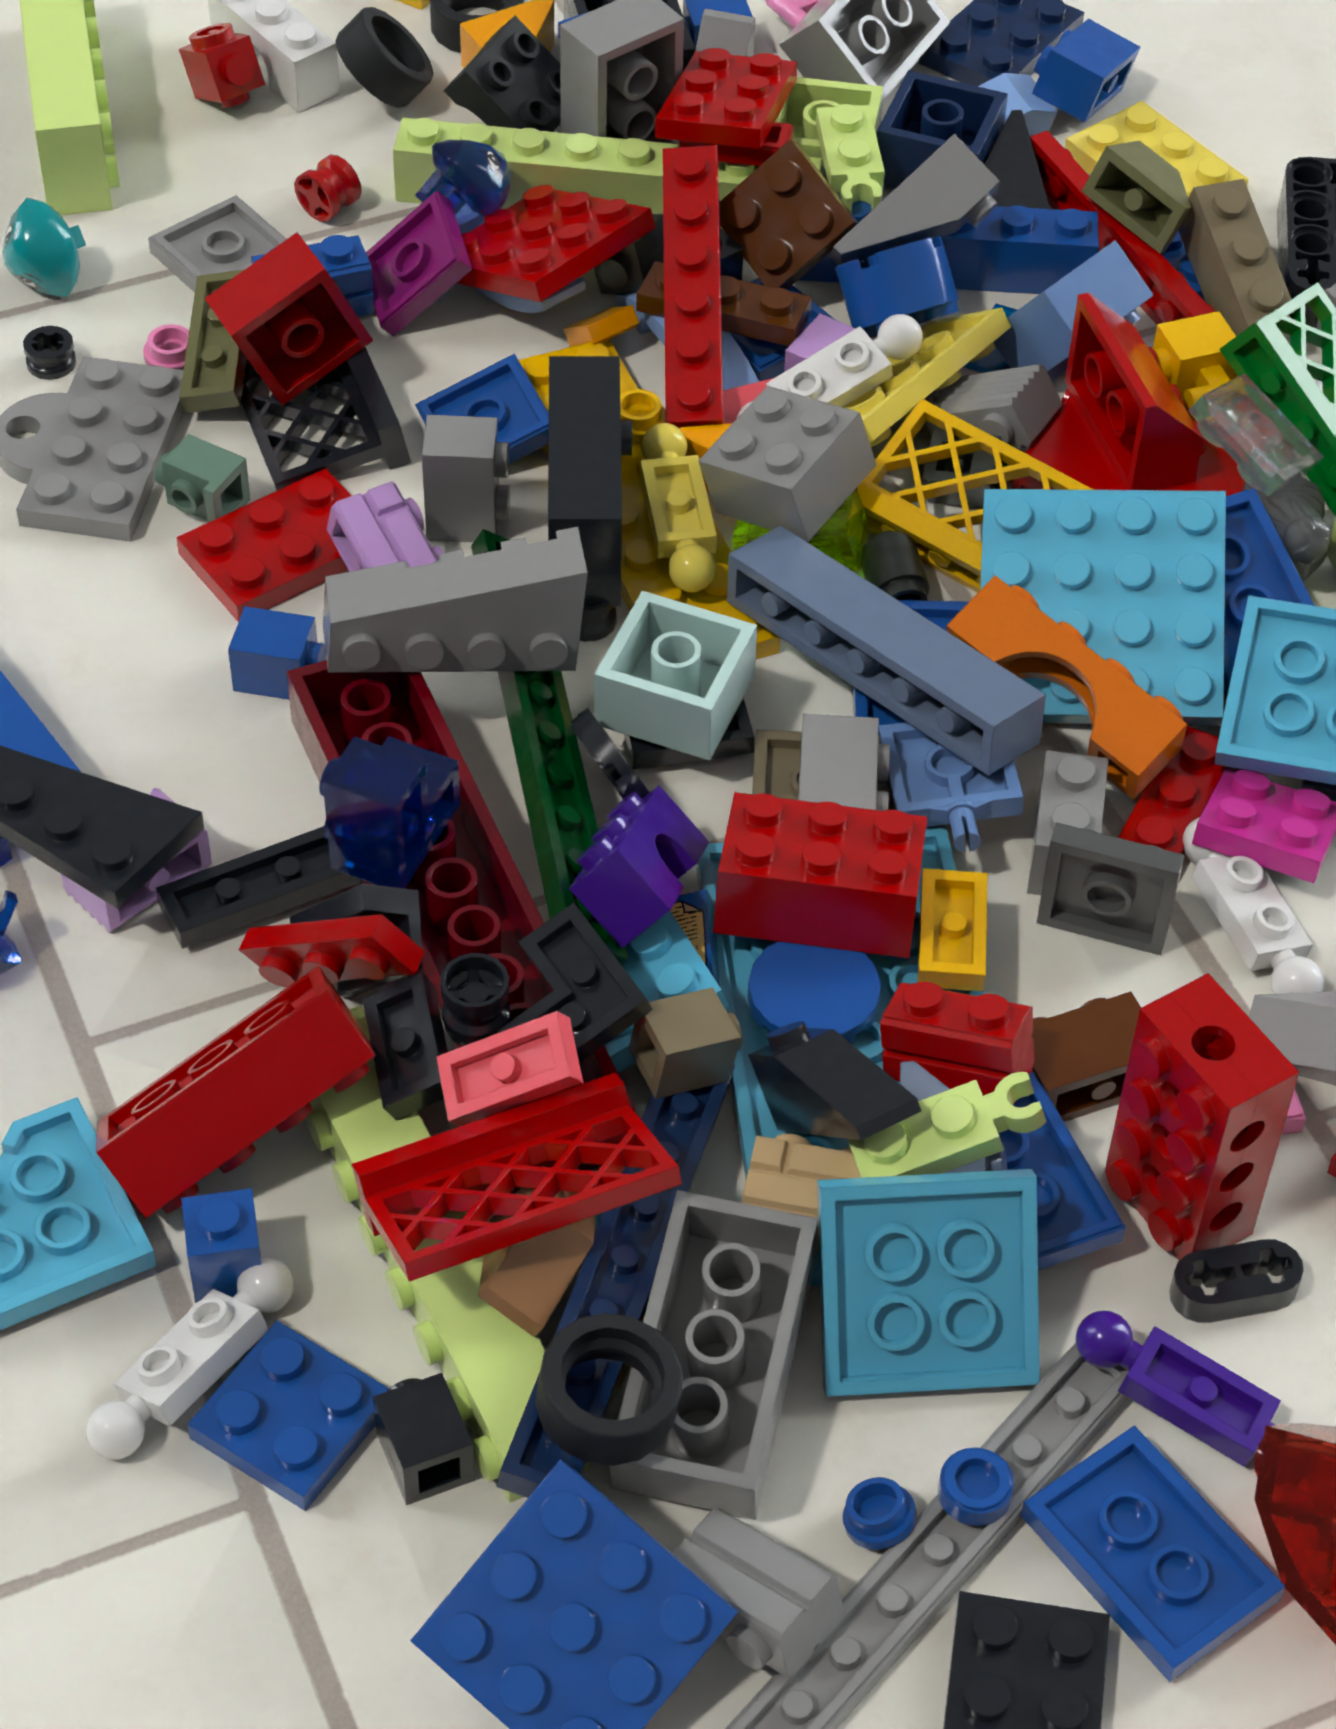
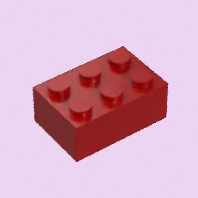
M734 792L718 868L713 933L909 958L927 816L906 814L899 810L880 811L848 807L828 801L817 803L777 798L766 793L746 794Z

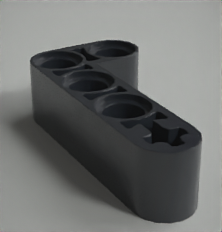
M1298 157L1291 160L1286 166L1277 208L1278 266L1291 299L1317 282L1324 291L1336 283V159ZM1305 304L1306 325L1316 328L1318 318L1309 305Z

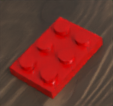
M708 48L701 52L695 51L655 117V138L761 149L797 82V61L781 60L778 55L771 53H760L752 57L730 55L727 50L721 48Z
M325 468L176 537L178 554L239 622L244 606L267 610L324 583L326 576L349 571L326 528L331 507L336 501L351 495Z

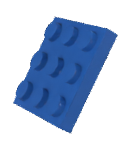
M560 1459L410 1641L509 1729H644L739 1613V1610L565 1460Z

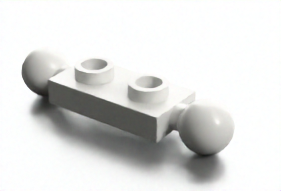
M892 315L883 321L879 327L877 338L872 340L859 326L766 383V387L771 386L844 407L893 377L892 363L888 360V357L903 360L913 356L919 350L923 338L921 327L914 318L908 315ZM753 401L747 403L741 408L737 415V418Z
M1200 817L1193 820L1186 827L1182 838L1185 854L1191 861L1197 864L1191 877L1249 970L1253 971L1272 967L1274 970L1271 975V988L1274 994L1322 992L1324 985L1322 972L1314 961L1306 958L1313 943L1265 869L1249 857H1231L1192 844Z
M261 1257V1265L253 1266L240 1274L237 1280L238 1293L235 1296L231 1297L212 1289L201 1301L194 1304L180 1321L150 1349L145 1351L138 1358L137 1362L113 1383L122 1401L105 1402L91 1413L86 1425V1437L90 1447L104 1458L122 1459L133 1454L141 1445L145 1435L144 1422L149 1417L170 1427L269 1330L262 1314H270L282 1309L289 1302L293 1293V1277L287 1266L277 1259Z

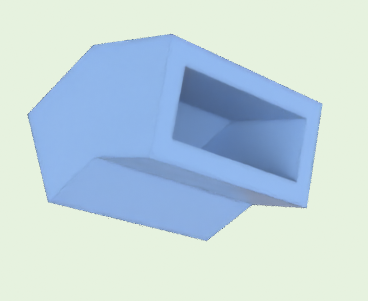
M1002 73L978 86L1008 93L1005 123L1012 110H1022L1029 136L1049 131L1058 113L1052 104L1032 94L1036 82L1030 75Z

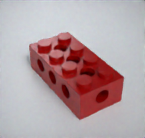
M1209 973L1140 1008L1104 1171L1113 1192L1121 1200L1129 1201L1148 1223V1228L1156 1243L1162 1249L1172 1251L1179 1261L1185 1255L1192 1252L1233 1245L1253 1234L1299 1075V1071Z

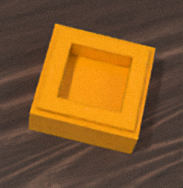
M633 305L607 308L563 328L569 346H576L586 342L595 344L597 342L603 343L636 328L639 321Z

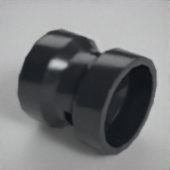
M483 953L461 955L446 965L442 971L440 981L441 997L443 1000L442 1022L446 1035L454 1043L465 1046L499 1033L498 1030L510 1022V1004L508 1002L510 987L506 967L497 958Z

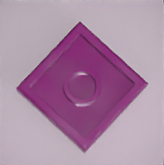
M438 190L366 252L372 268L374 307L380 327L394 337L472 270L451 201Z

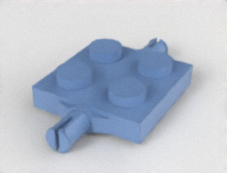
M908 722L879 725V744H890L887 782L893 810H899L906 814L927 816L926 827L950 824L954 838V847L958 851L966 852L965 834L970 852L980 846L981 838L978 833L976 820L1023 815V793L1014 760L988 776Z

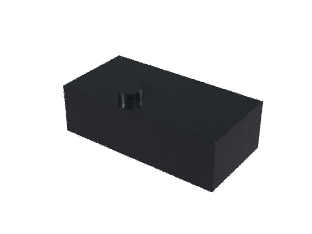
M549 356L548 540L557 539L556 531L578 527L588 572L584 606H596L603 602H610V606H621V456H632V420H621L620 356Z

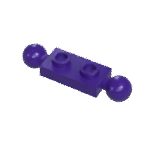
M1106 1310L1096 1311L1086 1316L1079 1324L1075 1339L1076 1346L1086 1362L1098 1368H1112L1120 1365L1129 1370L1117 1390L1118 1392L1244 1467L1258 1447L1266 1452V1459L1271 1470L1278 1477L1286 1481L1303 1482L1311 1479L1320 1471L1325 1458V1450L1318 1434L1310 1427L1302 1424L1291 1423L1279 1427L1271 1422L1281 1402L1278 1398L1156 1326L1153 1327L1144 1344L1141 1345L1133 1340V1333L1128 1322L1115 1312Z

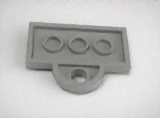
M83 356L67 393H44L30 396L6 409L0 416V467L11 478L27 484L16 508L19 526L131 542L156 482L155 470L161 457L168 452L185 410L179 398L183 370ZM21 433H35L34 436L26 439L13 438Z

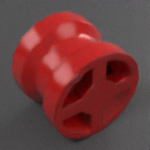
M328 155L318 162L316 170L305 171L296 177L294 182L295 194L303 209L312 218L321 222H327L335 217L340 210V206L348 207L359 200L362 194L361 183L357 173L345 159L338 155Z

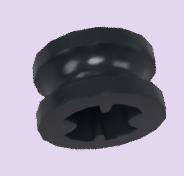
M42 326L32 330L25 336L23 347L26 355L27 370L33 376L46 380L59 379L74 370L76 357L73 350V338L68 330L58 326Z

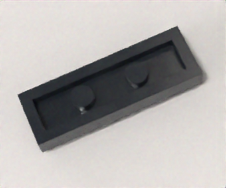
M331 823L156 887L158 904L181 948L184 949L361 883L360 866L335 823Z

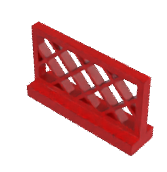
M616 1073L351 1164L367 1225L374 1237L382 1236L409 1282L682 1184L678 1164L630 1107L625 1084ZM582 1163L602 1165L598 1171L576 1170ZM626 1167L645 1169L634 1174H622ZM514 1187L535 1188L530 1195L509 1194ZM559 1191L580 1192L566 1198H554ZM447 1211L467 1212L462 1220L442 1218ZM492 1214L513 1216L496 1223L487 1222ZM424 1239L444 1240L443 1242L415 1251Z

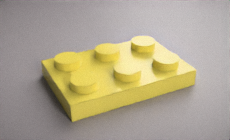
M1143 101L1066 138L1065 148L1071 152L1075 161L1089 175H1091L1106 146L1140 140L1179 171L1188 198L1193 188L1239 179H1244L1246 186L1248 185L1249 179Z

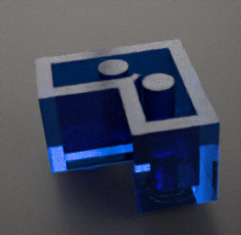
M354 736L340 758H333L328 762L322 773L319 785V792L324 796L326 820L323 833L329 842L331 868L375 885L405 889L460 805L458 761L390 736L387 737L382 746Z

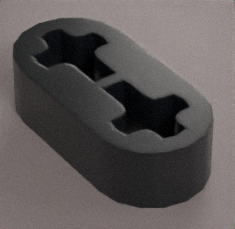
M1261 1239L1195 1251L1185 1255L1177 1262L1169 1290L1170 1301L1179 1314L1197 1323H1211L1277 1311L1288 1307L1295 1299L1304 1272L1303 1262L1296 1250L1288 1244L1275 1239ZM1259 1267H1267L1272 1276L1282 1275L1280 1283H1272L1267 1274H1257ZM1192 1279H1201L1206 1288L1216 1287L1214 1295H1205L1200 1286H1191Z

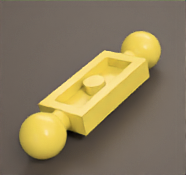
M669 423L656 424L643 436L641 448L645 460H640V479L658 559L670 558L668 565L669 576L679 589L686 592H698L708 587L715 577L716 563L712 553H716L717 534L702 470L698 462L699 457L698 455L686 456L687 440L684 433L677 426Z

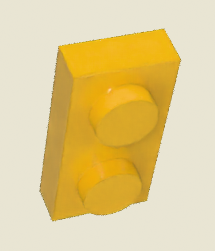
M923 868L920 890L917 982H932L943 989L984 990L986 977L988 873Z

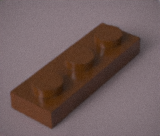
M655 261L636 293V311L664 317V263ZM721 276L722 331L790 346L801 334L811 315L812 296L790 292L783 288H772L741 281L730 276Z

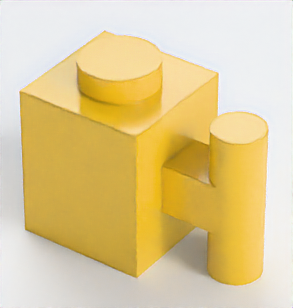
M1219 311L1157 324L1153 349L1157 354L1159 367L1169 383L1177 386L1182 402L1184 401L1189 412L1253 399L1219 350L1236 337Z

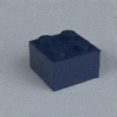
M908 70L877 130L876 137L885 171L884 184L897 188L954 134L985 165L1004 127L1008 93Z

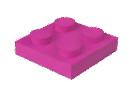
M1226 767L1197 822L1192 844L1231 857H1249L1261 867L1315 883L1336 835V802L1331 801L1325 794L1316 790H1296L1271 782L1265 775L1256 771H1237Z

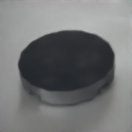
M587 707L571 721V728L622 799L633 792H636L641 799L650 793Z

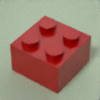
M298 232L204 298L281 406L288 403L374 341L327 270Z

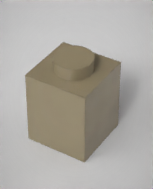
M714 988L649 1002L653 1010L634 1023L628 1049L654 1098L658 1099L728 1082L737 1051L742 1047V1032L736 1016L732 1012L725 1010Z

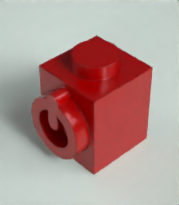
M220 23L200 29L189 36L191 44L179 49L194 97L197 99L218 102L221 107H231L249 100V91L266 85L250 35L234 33L231 23Z

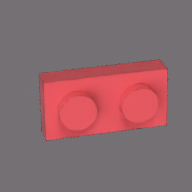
M558 1011L436 1056L447 1118L449 1122L458 1126L466 1125L583 1083L570 1017Z

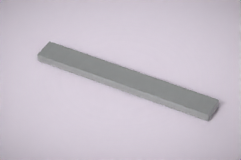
M1075 1342L980 1447L1002 1457L1013 1473L1014 1488L1007 1512L994 1523L984 1526H970L960 1523L949 1516L943 1509L937 1495L918 1515L916 1525L909 1536L902 1542L889 1547L842 1599L844 1609L842 1622L822 1645L817 1644L815 1646L814 1654L793 1678L790 1676L787 1678L781 1673L776 1672L725 1729H837L1021 1521L1024 1501L1059 1478L1127 1401L1128 1397L1117 1390L1129 1370L1120 1365L1112 1368H1098L1090 1365L1078 1352Z

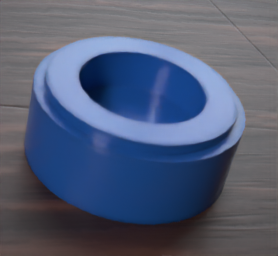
M976 1447L959 1450L953 1453L942 1466L938 1484L939 1501L946 1513L960 1523L970 1526H984L994 1523L1007 1512L1010 1506L1014 1488L1013 1473L1007 1462L990 1450Z

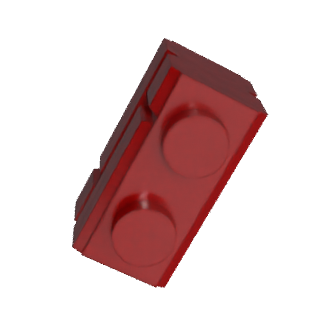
M916 982L913 984L900 983L882 1015L880 1032L881 1046L884 1048L882 1054L883 1071L898 1082H900V1062L915 1061L949 1089L977 1080L984 1096L994 1092L998 1083L1006 1076L1016 1072H1027L1030 1076L1034 1065V1038H1031L1033 1033V1006L1011 1003L1004 997L996 994L973 996L942 990L940 986L932 982Z

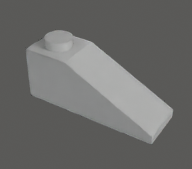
M954 134L833 246L832 260L837 265L858 258L861 261L875 255L877 252L900 245L955 233L968 221L975 227L997 206L998 203L993 197L996 196L1000 180Z

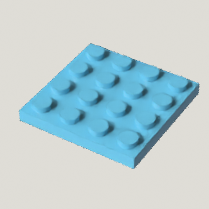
M984 489L980 590L995 575L1010 587L1018 585L1024 588L1034 597L1042 612L1056 623L1063 621L1072 625L1084 637L1087 647L1104 660L1111 658L1121 663L1133 676L1134 683L1152 697L1161 696L1169 700L1180 711L1183 721L1187 725H1222L1226 491ZM1021 678L1046 694L1043 723L1091 724L1083 704L1063 686L1045 679Z

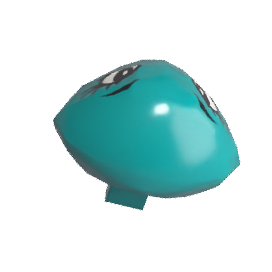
M26 198L11 216L3 243V261L8 271L14 277L40 293L68 297L79 275L80 261L77 249L86 246L79 225L69 228L62 216L51 206L39 200Z

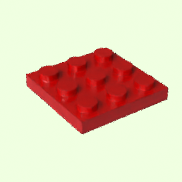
M540 185L530 188L523 193V199L506 209L489 213L484 218L483 224L470 232L461 233L472 270L457 283L542 302L655 229L652 210L649 207L628 204L623 199L607 200L592 197L587 192L571 193L555 190L551 185Z

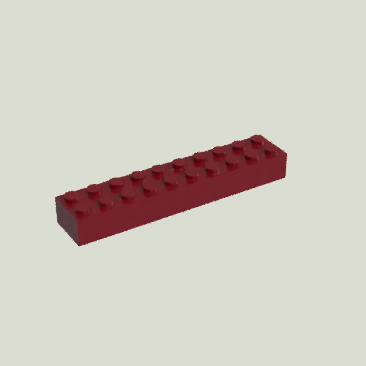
M327 660L287 671L292 723L346 843L360 866V874L365 884L418 890L421 940L422 949L425 953L422 968L417 970L416 974L422 972L434 984L441 1021L443 1008L440 988L441 974L450 961L461 955L469 953L487 954L497 958L506 967L510 987L508 998L510 1021L553 991L519 944L520 940L543 925L544 921L422 673H328ZM416 974L407 975V978L412 977ZM444 1030L448 1052L463 1047L454 1043ZM605 1045L579 1063L583 1083L575 1086L612 1073H616L620 1078ZM626 1090L629 1105L635 1112V1106ZM582 1163L577 1169L589 1170L601 1165ZM514 1187L509 1194H515L521 1187Z

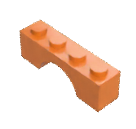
M995 575L946 625L947 632L1019 678L1049 680L1073 693L1085 707L1091 721L1092 733L1089 739L1087 755L1109 758L1107 780L1131 799L1135 800L1182 749L1187 723L1183 721L1180 711L1169 700L1161 696L1152 697L1135 684L1133 676L1121 663L1111 658L1104 660L1087 647L1084 637L1072 625L1063 621L1056 623L1039 609V605L1034 597L1024 588L1018 585L1010 587Z

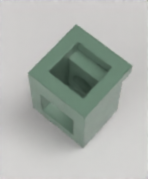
M190 434L171 452L165 453L157 464L155 481L157 484L165 487L167 503L184 513L193 514L205 519L207 523L247 505L251 500L246 458Z

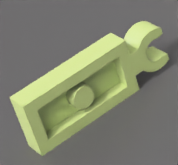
M842 104L836 107L816 108V130L828 183L835 192H841L840 199L851 213L852 203L856 201L869 203L872 211L882 202L885 171L869 105Z
M1016 1072L1006 1076L998 1083L994 1092L984 1096L977 1080H973L918 1101L921 1112L863 1140L847 1139L861 1178L945 1173L1003 1151L1004 1149L998 1134L1009 1129L1017 1133H1028L1039 1129L1046 1123L1040 1102L1031 1103L1021 1108L1013 1106L1019 1098L1027 1097L1034 1093L1028 1073Z

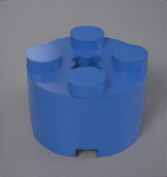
M941 235L880 251L863 261H859L858 258L835 267L851 326L853 328L861 326L870 338L877 337L880 325L892 315L905 314L914 318L918 324H922L959 312L957 304L959 298Z

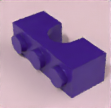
M660 785L642 799L636 792L631 793L608 813L606 818L609 821L592 837L595 843L577 859L582 870L569 888L621 948L672 909L684 888L678 879L698 863L709 844L707 838Z

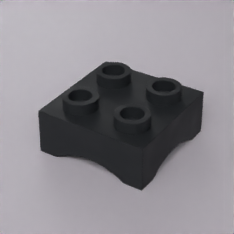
M516 15L491 36L478 54L444 89V92L455 104L475 114L487 126L517 129L534 128L539 131L554 132L561 123L560 62Z

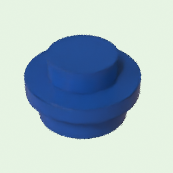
M884 1477L866 1479L857 1484L848 1494L843 1510V1524L848 1537L858 1546L867 1549H885L902 1542L912 1532L917 1521V1509L910 1493L895 1481Z

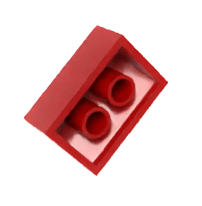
M1089 292L1078 294L1065 383L1127 490H1157L1194 482L1199 458L1204 454L1206 448L1205 435L1201 425L1196 421H1192L1183 406L1177 386L1169 383L1159 367L1155 350L1152 347H1147L1134 325Z

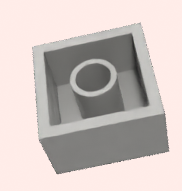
M767 386L698 460L717 513L769 530L782 526L806 542L813 538L876 466L860 412L771 386Z

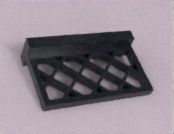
M366 347L306 390L313 391L304 406L290 402L281 406L273 393L270 397L252 393L262 378L249 360L246 361L241 404L276 491L325 468L332 475H336L385 457L390 470L411 462L399 420ZM328 396L347 400L339 414L319 410ZM275 415L295 419L285 434L267 430ZM310 423L329 428L320 442L300 438ZM344 432L363 436L367 440V442L347 449L335 447ZM291 451L310 456L304 465L282 472L280 469Z

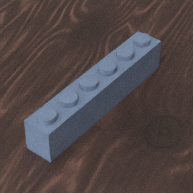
M779 526L729 553L727 602L986 775L989 776L1040 744L1046 694L789 530Z

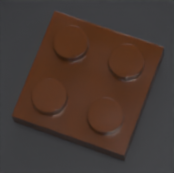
M792 139L787 141L720 201V227L744 248V259L762 283L772 288L787 290L833 250V246L858 224V221L802 147Z

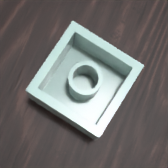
M641 591L594 673L595 718L603 728L710 761L755 676L757 625Z

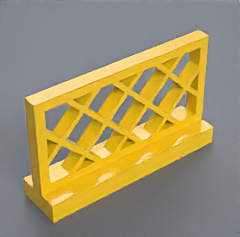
M921 398L875 459V468L844 501L843 507L848 522L874 536L885 531L901 532L910 535L916 543L922 563L978 593L981 588L982 542L975 539L973 525L983 523V509L969 511L965 490L1000 483L1001 489H1007L1006 481L1031 476L1041 481L1043 489L1050 490V487L1056 490L1094 489ZM926 421L946 431L949 443L915 451L913 438ZM954 436L962 440L955 442ZM906 447H908V453L902 454ZM983 450L994 456L996 469L962 476L959 455ZM952 457L956 478L922 486L918 465ZM1001 461L1009 464L1010 466L1002 467ZM912 467L915 482L914 488L891 493L878 486L887 472ZM959 492L963 513L937 518L927 512L925 499ZM918 501V502H919V507H917V506H915V505H913V504H911V503ZM966 527L967 534L959 530V528Z

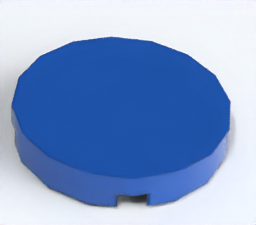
M777 941L766 947L753 963L748 983L747 999L752 1017L762 1030L763 1024L772 1032L788 1024L804 1021L807 1028L834 1029L851 1043L855 1041L857 1033L863 1031L866 1026L868 1030L876 1020L881 983L875 964L864 952Z

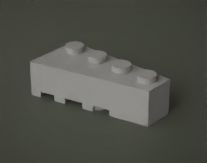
M578 527L556 531L557 539L527 544L526 537L500 542L502 550L464 557L463 549L439 554L440 559L435 562L411 568L406 561L326 576L323 633L328 673L576 671L588 573Z

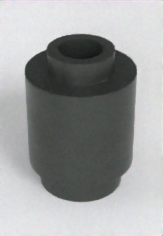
M885 531L873 536L862 547L859 553V561L865 580L897 600L928 601L929 582L916 543L910 535L901 532Z

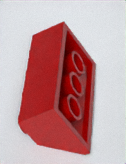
M318 965L98 1120L96 1153L145 1218L160 1208L166 1214L171 1213L182 1206L181 1198L197 1194L199 1187L196 1183L212 1171L219 1168L222 1173H227L245 1162L256 1151L253 1142L276 1127L279 1133H283L303 1121L313 1110L310 1102L333 1087L335 1092L339 1093L357 1083L370 1070L366 1062L376 1056L362 1028L327 975Z

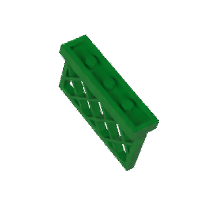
M1317 282L1272 313L1267 314L1219 350L1309 480L1317 485L1324 497L1325 503L1336 517V307ZM1305 304L1309 305L1321 322V330L1306 325ZM1282 332L1290 335V344L1288 343ZM1306 342L1322 348V364L1306 358ZM1314 379L1322 382L1323 392Z

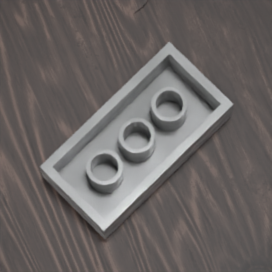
M677 1190L643 1322L657 1329L676 1351L683 1370L681 1400L674 1424L661 1446L641 1460L609 1466L613 1489L712 1510L714 1507L717 1509L721 1508L731 1515L756 1520L817 1259L818 1218ZM632 1367L618 1420L639 1416L652 1403L653 1390L650 1383L638 1370Z

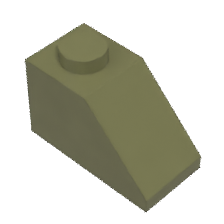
M1140 140L1106 146L1081 191L1159 254L1166 252L1192 208L1179 171Z

